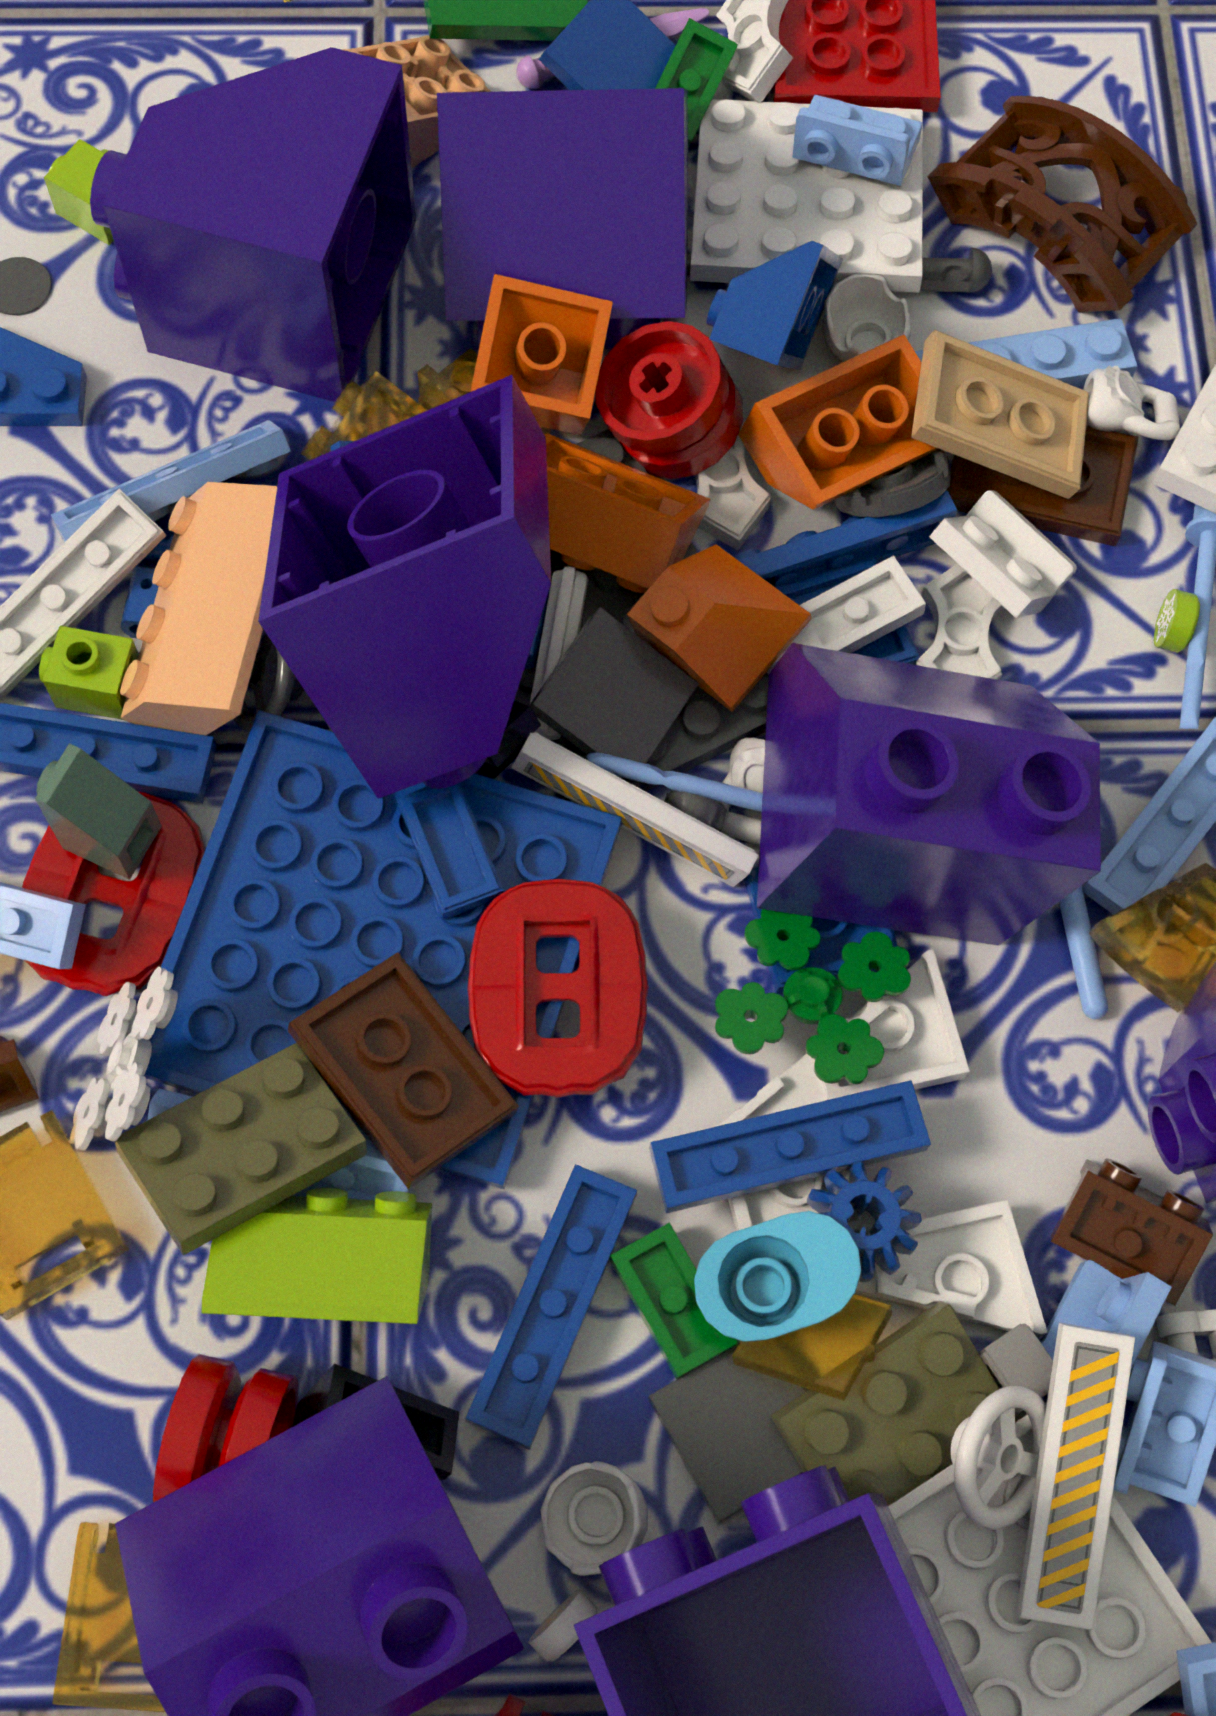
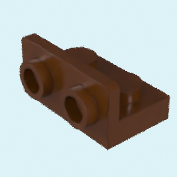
M1106 1158L1102 1166L1086 1159L1080 1171L1081 1179L1051 1234V1242L1085 1260L1096 1262L1122 1279L1149 1272L1172 1287L1165 1301L1176 1306L1213 1237L1209 1222L1201 1217L1204 1208L1175 1191L1167 1190L1164 1197H1161L1139 1186L1142 1176L1117 1161Z

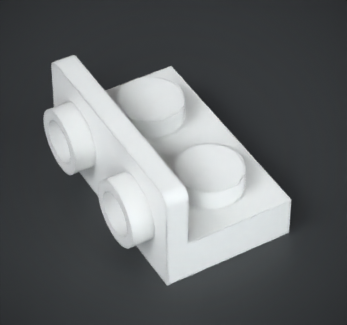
M995 490L986 491L966 516L944 518L929 536L1015 618L1040 613L1077 569L1076 564Z

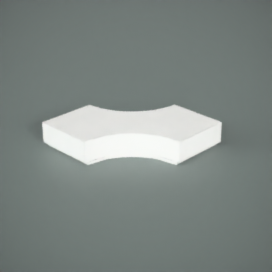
M726 0L716 16L726 26L728 39L737 43L738 46L721 82L726 88L760 104L793 59L780 44L779 23L783 10L789 0Z
M739 435L735 444L718 463L694 475L697 493L711 499L699 528L737 551L768 511L771 502L769 493L754 481L748 471L744 456L746 447Z
M957 563L923 588L921 596L928 604L933 615L935 637L933 644L919 658L916 665L1000 680L1002 673L991 654L988 632L994 617L1005 607Z

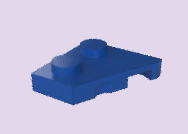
M0 327V426H83L87 375L83 364Z

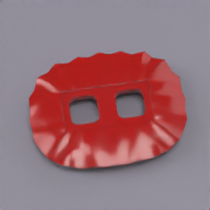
M139 792L151 801L162 827L147 850L137 877L132 881H124L102 875L99 872V865L63 849L50 825L48 826L34 853L22 888L82 904H87L91 901L105 903L121 908L123 915L116 934L110 939H101L79 933L72 969H56L24 960L42 979L58 982L72 990H87L108 996L119 992L126 982L135 984L136 990H140L150 980L154 970L157 967H161L206 849L199 825L178 805L159 797Z
M569 879L524 882L507 889L494 898L482 913L475 927L469 962L467 987L469 1021L474 1049L500 1083L508 1085L524 1096L547 1095L559 1098L573 1094L593 1095L607 1085L623 1079L634 1060L641 1053L644 1028L647 1020L649 988L646 955L640 924L632 910L620 896L603 886L588 881ZM571 937L578 941L580 964L575 972L542 973L537 969L536 945L540 939ZM550 1001L575 1002L580 1008V1031L578 1035L573 1038L540 1037L536 1032V1009L538 1005L542 1002Z

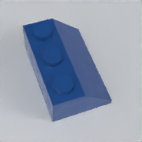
M810 241L731 279L727 291L719 289L711 303L706 321L707 325L713 326L709 339L774 365L801 370L823 313L825 300L833 287L843 258L826 246Z

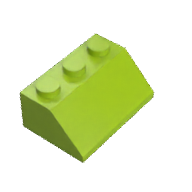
M315 1188L308 1190L306 1197L291 1196L212 1240L202 1296L201 1313L417 1324L429 1284L432 1203L416 1202V1195L401 1191L378 1193L375 1195V1200L348 1199L346 1191L336 1188Z

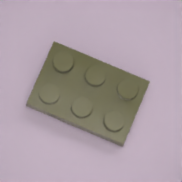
M297 1043L122 1133L115 1141L117 1153L183 1256L367 1155L366 1139Z
M940 1301L771 1415V1418L804 1472L822 1465H826L827 1469L836 1467L850 1500L867 1493H883L889 1506L953 1464L951 1460V1443L956 1429L963 1420L972 1415L974 1410L987 1396L998 1390L999 1387L950 1304Z

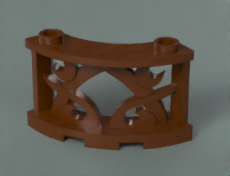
M1010 96L1003 103L1005 114L957 162L940 163L927 176L951 224L974 225L998 233L1007 239L1016 232L1038 247L1039 250L1035 253L1034 257L1056 278L1078 312L1121 310L1133 298L1131 290L1183 234L1190 233L1197 226V221L1188 206L1185 193L1173 184L1158 164L1134 141L1097 116L1078 107L1045 97ZM1071 164L1082 165L1092 170L1099 187L1102 210L1094 205L1082 202L1058 205L1048 196L1044 195L1046 180L1039 168ZM1143 227H1145L1150 236L1141 245L1131 234H1140ZM1116 249L1127 259L1119 269L1113 262Z

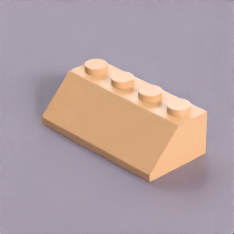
M207 482L189 498L183 496L176 503L168 523V529L174 532L170 550H166L162 554L153 574L152 582L159 586L154 604L149 605L143 613L137 628L136 637L143 641L137 660L132 661L121 683L120 694L126 697L120 719L137 725L207 735L240 715L263 628L258 620L277 486Z

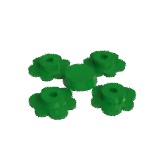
M762 909L761 918L750 921L745 928L744 937L747 944L758 950L757 958L762 965L774 966L779 963L783 968L796 972L787 979L784 985V997L777 993L765 994L764 988L756 982L745 984L741 991L726 989L720 992L715 1001V1009L720 1016L715 1023L716 1033L724 1039L732 1038V1043L739 1052L747 1055L755 1054L763 1048L765 1042L777 1043L782 1039L784 1027L781 1022L784 1021L789 1011L795 1019L802 1023L818 1024L817 1035L811 1036L806 1042V1052L811 1058L815 1059L814 1072L821 1081L833 1084L845 1078L852 1084L862 1083L867 1077L868 1069L874 1068L881 1063L884 1056V1047L877 1038L869 1036L870 1026L865 1020L857 1018L848 1023L844 1017L835 1014L842 1002L841 986L848 991H861L864 999L869 1002L882 1000L885 993L892 996L905 993L911 982L910 973L906 969L910 960L908 951L903 947H893L891 939L882 932L867 933L862 938L860 944L850 942L843 947L842 959L845 963L839 968L837 980L835 976L824 969L816 967L804 968L809 961V951L816 949L820 944V933L811 927L812 916ZM752 1018V1019H754L755 1021L750 1022V1021H747L746 1019ZM839 1051H846L847 1054H841Z

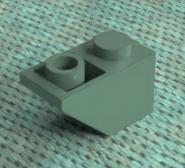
M70 743L58 761H52L46 766L38 780L35 800L62 848L130 880L162 827L151 801L81 748Z

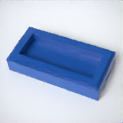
M460 783L441 789L424 787L396 798L443 920L490 903L504 892Z

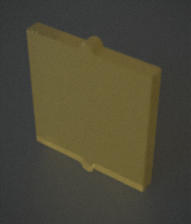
M854 1294L841 1312L821 1323L769 1340L741 1341L732 1355L734 1364L844 1401L865 1363L873 1362L876 1358L874 1347L892 1316L891 1305Z

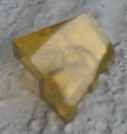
M1207 863L1189 871L1163 888H1159L1142 897L1136 903L1118 913L1099 921L1089 933L1094 941L1125 972L1177 1012L1188 1006L1199 984L1216 961V869Z

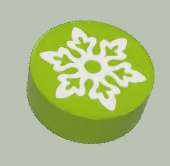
M1172 589L1167 594L1155 624V647L1179 653L1187 647L1194 634L1200 612V602L1196 594L1178 589Z

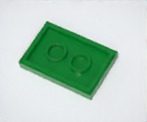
M423 0L430 39L554 41L588 3V0Z

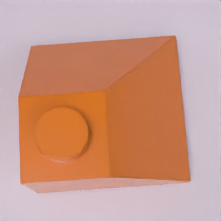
M494 274L470 392L513 375L540 427L581 436L591 416L613 302Z
M717 544L668 566L627 613L634 632L638 637L699 683L697 686L731 712L736 709L812 619L808 611Z

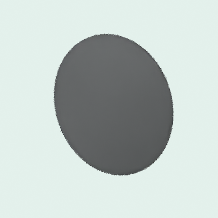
M12 257L0 261V312L9 315H19L38 308L46 300L51 289V278L46 268L41 263L26 257Z

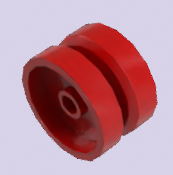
M666 321L642 326L623 337L605 356L602 362L595 390V403L604 422L614 437L619 440L623 450L641 464L648 474L667 479L697 475L718 463L735 444L743 423V398L712 341L692 325Z
M198 1354L193 1358L179 1384L162 1436L155 1470L153 1503L292 1428L298 1402L299 1381L296 1376L260 1368L245 1383L241 1391V1378L238 1368L233 1361Z

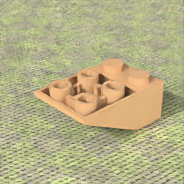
M428 35L353 49H342L402 65L412 168L439 151L437 93L491 92L485 86L483 79L471 72L451 52L450 47L441 39H430Z

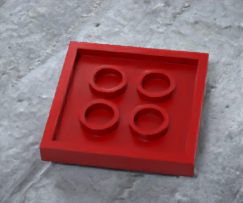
M789 0L779 23L780 44L793 59L773 86V102L810 104L815 94L862 107L921 109L923 112L938 111L941 92L935 0Z

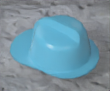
M811 1211L786 1214L745 1229L734 1231L715 1241L701 1257L694 1278L696 1302L706 1321L724 1336L743 1342L776 1338L821 1323L843 1310L856 1293L860 1279L861 1263L859 1249L849 1231L830 1216Z

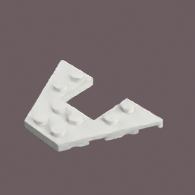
M934 949L926 951L915 964L907 969L911 976V982L905 993L898 996L885 993L882 1000L878 1002L867 1001L850 1018H846L848 1023L857 1018L865 1020L870 1026L869 1036L877 1038L884 1047V1056L881 1063L874 1068L868 1069L867 1077L862 1083L852 1084L845 1078L833 1084L821 1081L814 1072L815 1059L805 1054L783 1074L777 1075L759 1090L757 1095L741 1109L735 1110L717 1126L912 1080L916 1090L965 1079L970 1070ZM839 1051L841 1054H847L846 1051ZM850 1169L840 1172L848 1182ZM825 1175L729 1198L736 1231L786 1214L805 1211L818 1213L811 1208L806 1200L812 1189L828 1192L824 1182ZM1008 1199L922 1219L918 1227L905 1230L914 1237L918 1245L911 1255L896 1252L900 1268L894 1274L888 1275L875 1263L874 1277L870 1282L863 1283L859 1280L856 1289L857 1293L923 1310H928L941 1301L950 1304L959 1319L1010 1331L1019 1324L1025 1323L1031 1328L1037 1338L1047 1333ZM853 1209L854 1213L848 1221V1225L856 1233H859L862 1227H865L866 1235H870L869 1231L875 1223L874 1218L866 1211H864L861 1217H858V1209Z

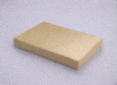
M934 330L924 341L911 438L1069 499L1080 490L1089 392Z

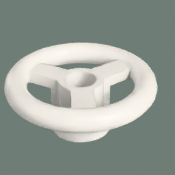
M1017 1385L1006 1386L991 1393L978 1405L970 1417L960 1423L952 1439L951 1460L955 1467L954 1480L959 1503L971 1521L986 1529L995 1530L1011 1526L1021 1520L1032 1508L1047 1405L1037 1393L1027 1387ZM1015 1408L1023 1409L1031 1421L1033 1430L1032 1453L1024 1451L1021 1441L1016 1438ZM1017 1472L1026 1475L1019 1489L1007 1502L997 1507L987 1505L1003 1480H1010Z

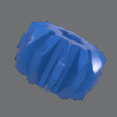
M860 1161L852 1164L849 1172V1182L835 1169L827 1172L824 1182L828 1192L812 1189L806 1201L818 1214L830 1216L849 1231L859 1249L861 1263L859 1280L864 1283L870 1282L874 1277L875 1263L888 1275L894 1274L900 1268L896 1252L911 1255L918 1245L914 1237L905 1230L918 1227L922 1218L920 1212L900 1209L912 1196L913 1191L908 1185L900 1186L894 1192L887 1189L885 1186L891 1179L892 1171L886 1167L880 1169L873 1181H868L867 1170ZM853 1209H858V1217H861L864 1211H866L874 1218L875 1223L869 1231L870 1235H866L865 1227H862L860 1232L856 1233L848 1225V1221L854 1213Z

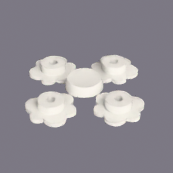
M157 967L154 970L147 989L141 994L137 1006L134 999L136 986L131 982H126L119 994H115L112 997L107 1015L101 1023L97 1036V1042L101 1044L99 1053L104 1056L110 1055L106 1071L107 1079L93 1078L87 1092L82 1095L76 1106L73 1116L74 1126L70 1134V1143L75 1145V1149L85 1151L93 1136L101 1137L104 1132L107 1140L116 1141L123 1129L127 1130L130 1125L136 1126L143 1118L150 1099V1087L146 1085V1077L144 1076L152 1051V1044L149 1039L152 1037L155 1028L164 1029L168 1025L178 1000L177 991L170 989L174 974L167 971V969ZM110 1086L114 1089L113 1099L108 1098Z

